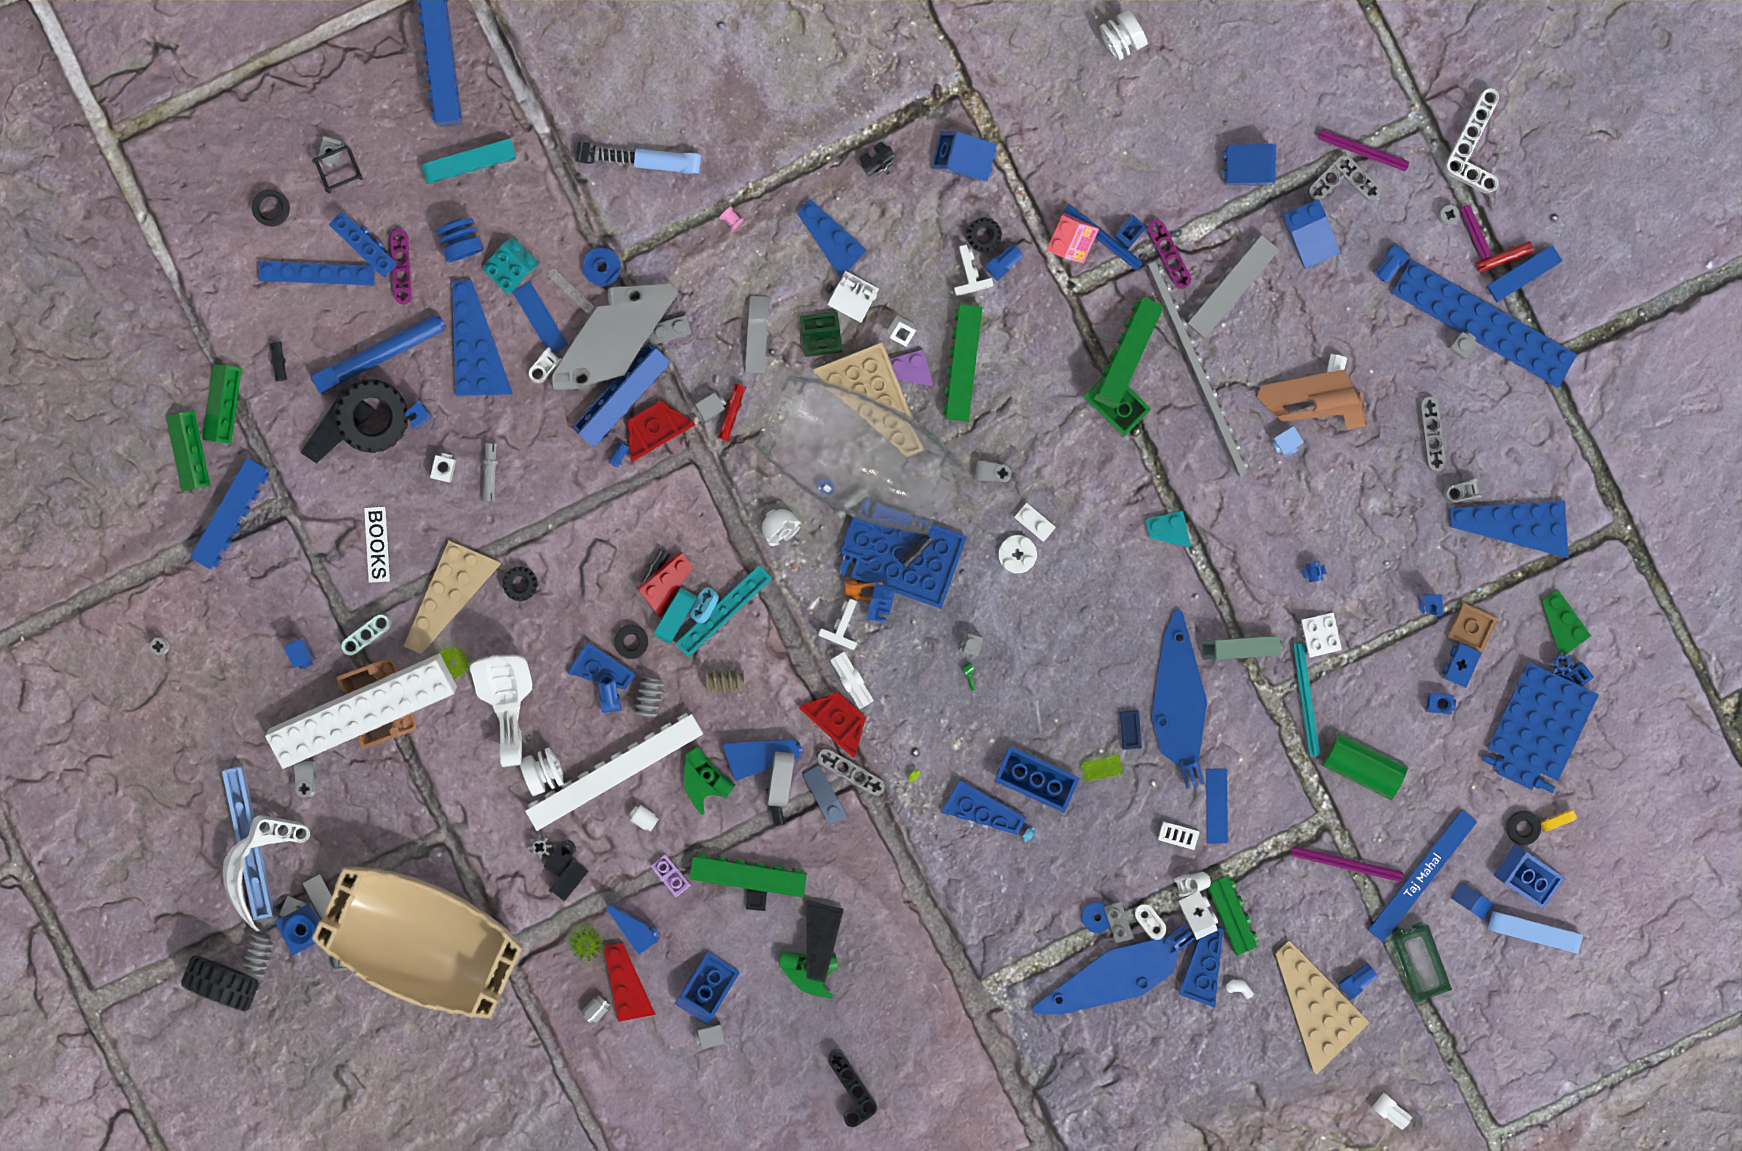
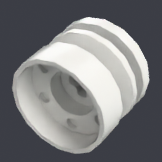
M1128 9L1117 15L1119 25L1116 26L1112 20H1109V28L1104 23L1099 26L1106 47L1118 61L1124 58L1122 51L1126 56L1130 55L1129 45L1137 51L1148 44L1139 23Z
M550 747L545 749L547 758L544 757L542 751L538 752L539 761H535L532 755L522 758V765L520 767L533 796L545 792V782H548L552 789L555 788L553 779L556 780L559 786L564 784L560 762Z

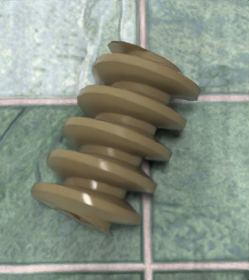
M705 670V688H707L709 694L712 693L713 688L716 694H719L721 688L724 694H727L729 688L732 694L735 693L736 688L739 694H742L744 689V670L742 675L739 674L738 670H735L734 675H732L731 670H728L726 675H724L723 670H720L719 675L716 674L715 670H712L711 675Z

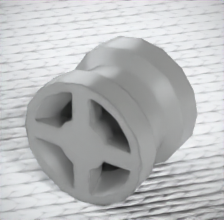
M1447 205L1439 211V220L1444 225H1452L1458 221L1460 212L1457 207Z

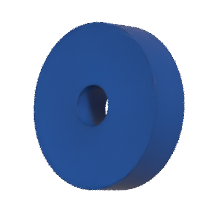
M1092 902L1084 908L1082 922L1089 931L1101 933L1110 927L1104 909L1107 906L1106 904ZM1100 914V920H1094V915Z

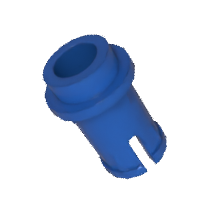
M619 442L612 456L608 457V463L617 468L619 465H622L621 462L629 447Z

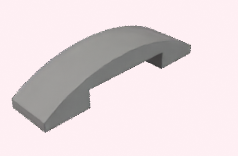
M750 296L746 373L765 374L770 297Z

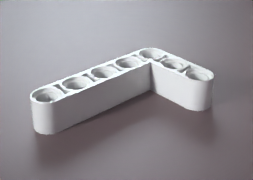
M1492 88L1485 90L1479 96L1444 166V170L1449 176L1486 194L1491 193L1498 187L1497 177L1467 161L1499 100L1498 92ZM1485 94L1493 96L1492 103L1486 102ZM1480 110L1485 114L1484 120H1479L1476 117L1477 111ZM1468 128L1475 129V137H1470L1467 134ZM1459 145H1465L1467 147L1466 154H1461L1459 152ZM1451 162H1456L1458 164V171H1452L1450 169ZM1469 170L1476 174L1475 180L1468 179L1467 172ZM1485 179L1492 181L1493 186L1491 189H1487L1484 186Z

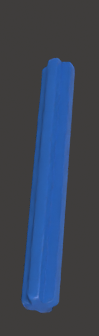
M1067 205L1063 210L1064 213L1099 228L1072 205ZM1099 228L1095 237L1099 242L1133 269L1137 270L1142 265L1141 260Z

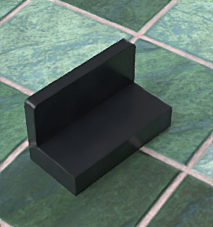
M573 860L549 889V892H553L565 902L589 871L576 860Z

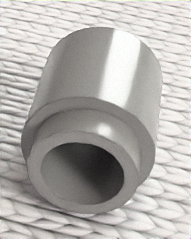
M599 994L582 1010L584 1012L583 1017L589 1023H597L609 1010L610 1003Z

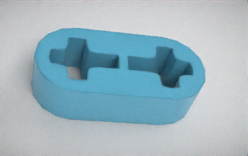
M709 587L700 592L690 611V616L697 623H704L708 620L718 602V594Z

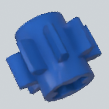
M1320 561L1306 563V569H1302L1303 577L1308 578L1309 583L1323 580V574H1327L1325 565L1320 566Z
M1561 652L1559 657L1555 655L1552 657L1555 662L1550 663L1549 666L1554 667V674L1558 672L1563 677L1565 672L1569 674L1572 672L1569 666H1573L1575 663L1570 662L1569 658L1571 655L1566 657ZM1564 661L1566 664L1560 668L1558 665Z

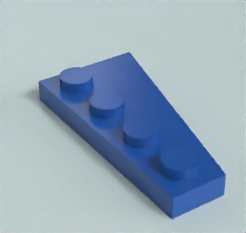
M811 199L798 211L797 214L840 278H842L844 272H848L867 250Z
M961 779L941 813L946 815H953L960 819H967L977 824H984L1016 835L1027 818Z
M1217 927V931L1198 939L1179 991L1181 996L1214 1008L1216 1005L1223 928Z

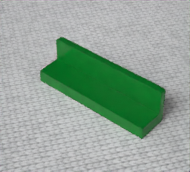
M213 364L203 440L231 444L242 368Z
M195 411L177 413L166 417L182 492L211 486Z

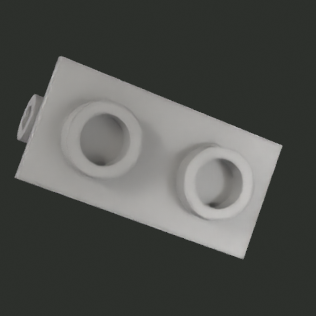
M1118 901L1112 905L1105 906L1104 909L1116 943L1133 939L1123 904Z

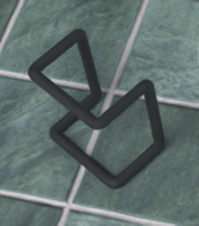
M347 145L312 160L316 164L325 185V192L328 194L331 193L332 189L356 179H363L353 153ZM346 149L357 175L329 186L318 161Z

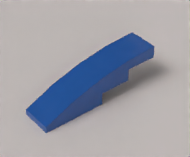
M1551 245L1486 287L1497 303L1563 260L1554 246Z

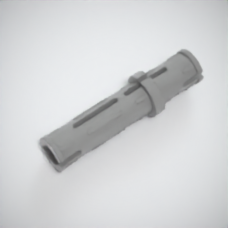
M485 443V457L482 461V464H484L482 501H495V472L498 461H496L497 444Z

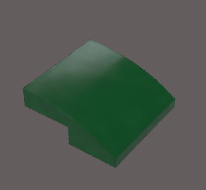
M838 311L800 316L805 357L843 352Z

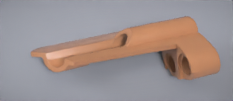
M1345 369L1262 385L1257 396L1282 422L1344 415L1347 430L1367 427L1361 392H1355ZM1311 400L1315 404L1312 410L1292 414L1283 407Z

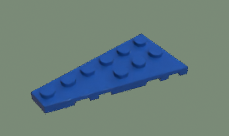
M1565 501L1449 508L1451 528L1569 558Z

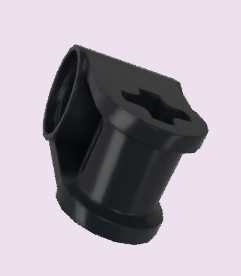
M570 840L563 841L554 853L551 854L543 867L559 878L576 852L575 844ZM568 845L570 847V852L565 854L563 852V847H566Z

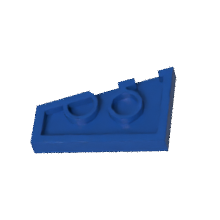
M588 641L567 674L597 682L603 676L610 675L615 677L616 688L626 690L636 672Z

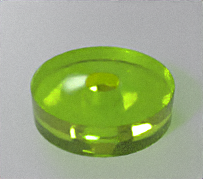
M452 647L445 649L440 654L452 678H458L467 671L469 659L463 650ZM455 659L457 662L454 667L450 665V660Z

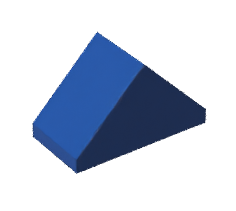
M1132 215L1113 238L1126 249H1129L1145 231L1147 226Z
M1463 883L1460 884L1451 898L1482 920H1484L1494 905Z

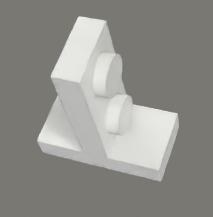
M967 245L960 246L959 250L968 284L954 288L955 295L960 296L993 287L992 278L976 281L979 275L977 267L973 268L971 260H974L972 249H968Z
M850 599L849 602H844L841 609L844 615L842 620L837 619L834 630H837L836 634L821 628L818 636L854 650L857 642L844 638L843 635L857 601Z

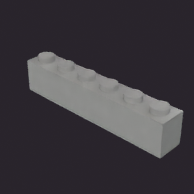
M1263 235L1259 238L1256 236L1248 244L1251 248L1247 253L1243 251L1237 257L1238 263L1234 268L1230 266L1224 273L1226 278L1222 282L1218 280L1211 288L1214 292L1210 297L1206 295L1199 303L1201 305L1197 312L1193 310L1187 317L1189 320L1187 325L1203 339L1208 336L1280 250Z

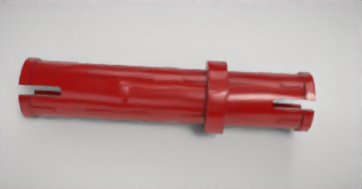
M1528 241L1517 247H1509V250L1479 262L1477 261V269L1479 273H1482L1509 261H1517L1522 256L1534 253V249L1531 248L1532 244Z
M734 384L732 395L727 401V410L717 438L729 442L739 408L742 407L741 401L746 389L745 386Z

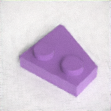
M924 350L890 359L898 380L933 386Z

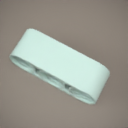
M387 615L375 616L342 642L343 652L347 655L359 653L390 629L392 625L390 617ZM379 618H384L387 622L386 627L383 629L377 625ZM365 629L371 632L369 640H365L362 637V632ZM349 641H353L356 644V649L353 652L347 649Z

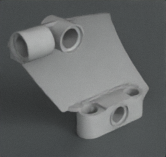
M671 284L609 288L608 306H598L573 341L557 369L552 371L554 391L572 389L587 391L591 388L592 384L624 376L661 317L679 294L678 291ZM635 295L640 296V298L636 301L631 300V298ZM580 378H587L584 383H578Z

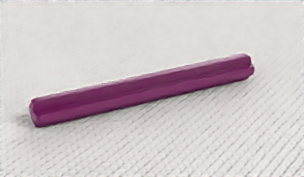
M1324 129L1318 135V139L1402 171L1408 169L1409 161Z

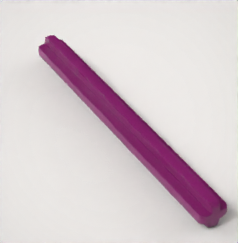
M1293 846L1291 850V856L1398 882H1401L1403 879V872L1296 846Z

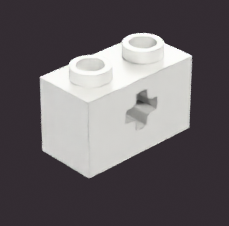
M1197 892L1179 901L1196 940L1217 931L1216 923H1218L1214 912H1209L1207 907H1210L1206 896L1202 897L1200 892Z

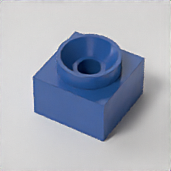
M311 902L275 921L292 956L316 944L312 938L321 918ZM299 924L305 925L306 933L299 931Z

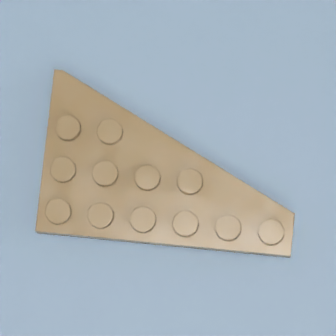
M883 342L813 369L815 374L824 380L830 388L834 389L841 398L854 407L861 416L865 417L871 425L885 435L906 456L925 450Z
M1288 940L1275 955L1313 1072L1317 1075L1370 1022Z

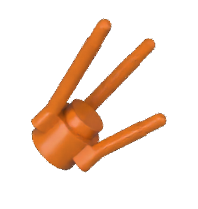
M852 578L851 581H846V595L852 596V599L871 601L872 597L859 594L863 592V588L875 587V583L862 584V581Z

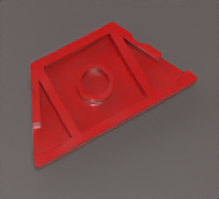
M662 401L629 419L628 430L630 459L632 463L694 427L696 424Z
M839 692L799 707L804 714L852 758L855 757L866 717Z

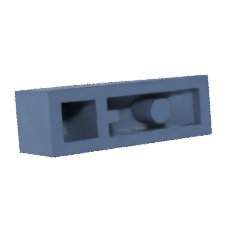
M820 765L805 772L803 776L830 826L847 817L843 806Z

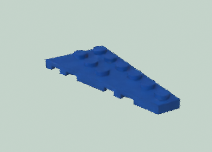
M452 281L456 396L514 395L473 281Z

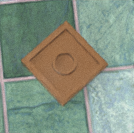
M1462 602L1447 638L1483 653L1498 618Z

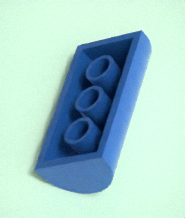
M1010 746L1000 764L994 782L1065 813L1080 778Z

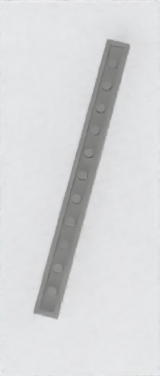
M1156 262L1147 265L1237 474L1242 476L1248 473L1246 469L1249 467L1245 458L1241 459L1239 443L1237 440L1234 441L1231 436L1233 433L1232 427L1229 422L1226 423L1223 416L1226 414L1222 405L1218 406L1216 398H1218L1214 387L1210 388L1208 383L1210 381L1207 370L1203 371L1200 363H1203L1199 352L1195 353L1193 349L1195 343L1191 334L1187 335L1185 328H1187V324L1184 318L1179 317L1177 312L1180 310L1178 303L1175 299L1172 300L1169 294L1172 292L1171 287L1162 278L1164 271L1160 264L1157 265Z

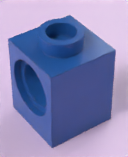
M1428 692L1426 712L1452 715V711H1455L1456 699H1453L1454 695ZM1441 698L1446 700V706L1443 709H1439L1437 706V702Z

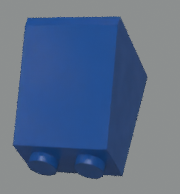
M941 131L931 169L977 181H988L992 173V162L997 153V144L957 131Z
M1276 144L1227 145L1226 150H1223V161H1226V169L1222 170V180H1225V185L1272 186L1275 183Z

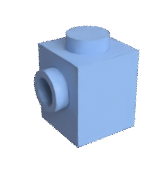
M1294 426L1272 439L1274 441L1272 446L1277 454L1285 455L1287 453L1288 456L1297 452V447L1304 443Z

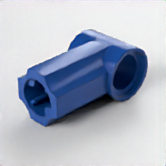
M1395 243L1385 255L1386 258L1375 270L1374 275L1381 281L1388 283L1411 254Z
M1012 244L1001 255L991 260L984 268L996 281H999L1024 255L1017 246Z
M606 675L598 679L601 695V712L621 711L620 696L617 694L615 677Z
M1368 963L1353 975H1348L1341 980L1338 986L1347 998L1352 1000L1363 991V988L1379 976Z

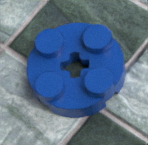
M593 249L584 258V275L594 285L602 287L611 285L620 275V259L610 249ZM599 262L601 264H603L604 262L607 264L605 266L607 269L605 272L597 271L599 268L597 264Z

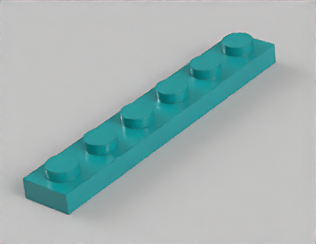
M759 565L714 607L706 622L697 623L675 644L689 658L765 587L772 578Z

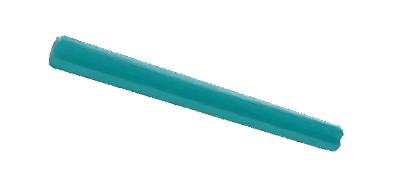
M1303 643L1293 644V652L1309 756L1320 755L1305 648Z

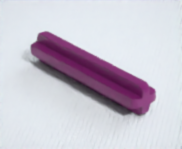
M1466 205L1460 208V212L1481 259L1492 256L1471 206Z

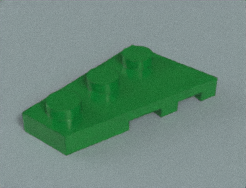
M1558 589L1541 600L1552 631L1553 640L1558 650V656L1561 652L1565 656L1591 637L1589 631Z

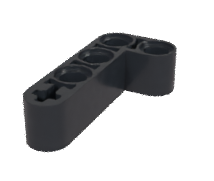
M835 1049L829 1053L828 1062L855 1103V1105L845 1111V1124L849 1127H856L876 1113L877 1103L844 1052ZM833 1055L841 1056V1064L844 1065L846 1063L847 1065L838 1071L837 1069L840 1068V1065L837 1061L833 1062ZM846 1070L853 1073L852 1078L849 1080L842 1077V1073ZM860 1086L864 1091L861 1095H855L852 1091L853 1088ZM870 1102L874 1105V1109L872 1111H865L863 1108L864 1104ZM850 1113L857 1114L858 1119L855 1122H850L847 1119Z

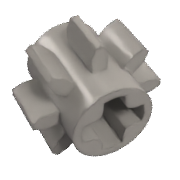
M538 835L537 841L534 839L530 840L533 845L528 847V849L533 850L532 857L537 854L542 859L543 853L546 855L550 854L547 849L552 847V845L547 843L548 837L541 839V835ZM542 842L545 850L537 851L538 846L536 843L540 844Z

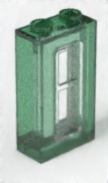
M1422 922L1411 925L1412 928L1404 930V928L1393 932L1394 935L1390 936L1415 1003L1452 990L1429 925Z

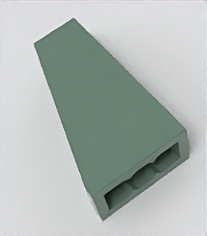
M1280 636L1201 640L1203 660L1281 655L1283 648Z

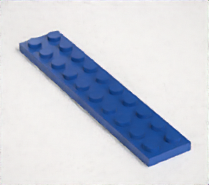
M1413 260L1409 261L1391 293L1459 333H1471L1476 338L1475 341L1556 388H1559L1577 357L1576 353Z

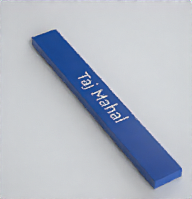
M1463 810L1458 813L1370 926L1368 931L1384 943L1477 823L1475 819Z

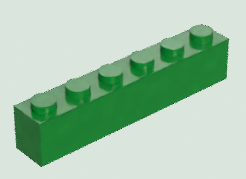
M1143 297L1140 301H1135L1131 309L1133 314L1127 318L1124 327H1126L1125 332L1121 333L1116 341L1119 345L1117 349H1113L1109 356L1111 362L1109 366L1106 365L1101 375L1104 377L1101 382L1097 383L1094 392H1096L1095 400L1112 409H1115L1120 404L1162 313L1163 306L1146 297Z
M960 304L959 309L955 308L954 320H957V328L953 327L952 339H955V345L950 347L949 358H953L952 366L948 365L947 377L951 378L950 385L946 384L945 396H948V403L943 405L942 415H946V420L969 422L983 307Z
M698 853V856H693L690 880L803 898L807 873H804V869L793 868L792 871L785 870V866L774 865L773 868L766 867V863L755 862L754 865L747 864V860L736 859L735 862L728 861V857L717 856L716 859L709 858V854Z

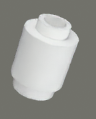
M642 805L639 808L635 806L629 814L632 817L630 821L645 831L647 829L651 832L659 820L655 817L656 814Z

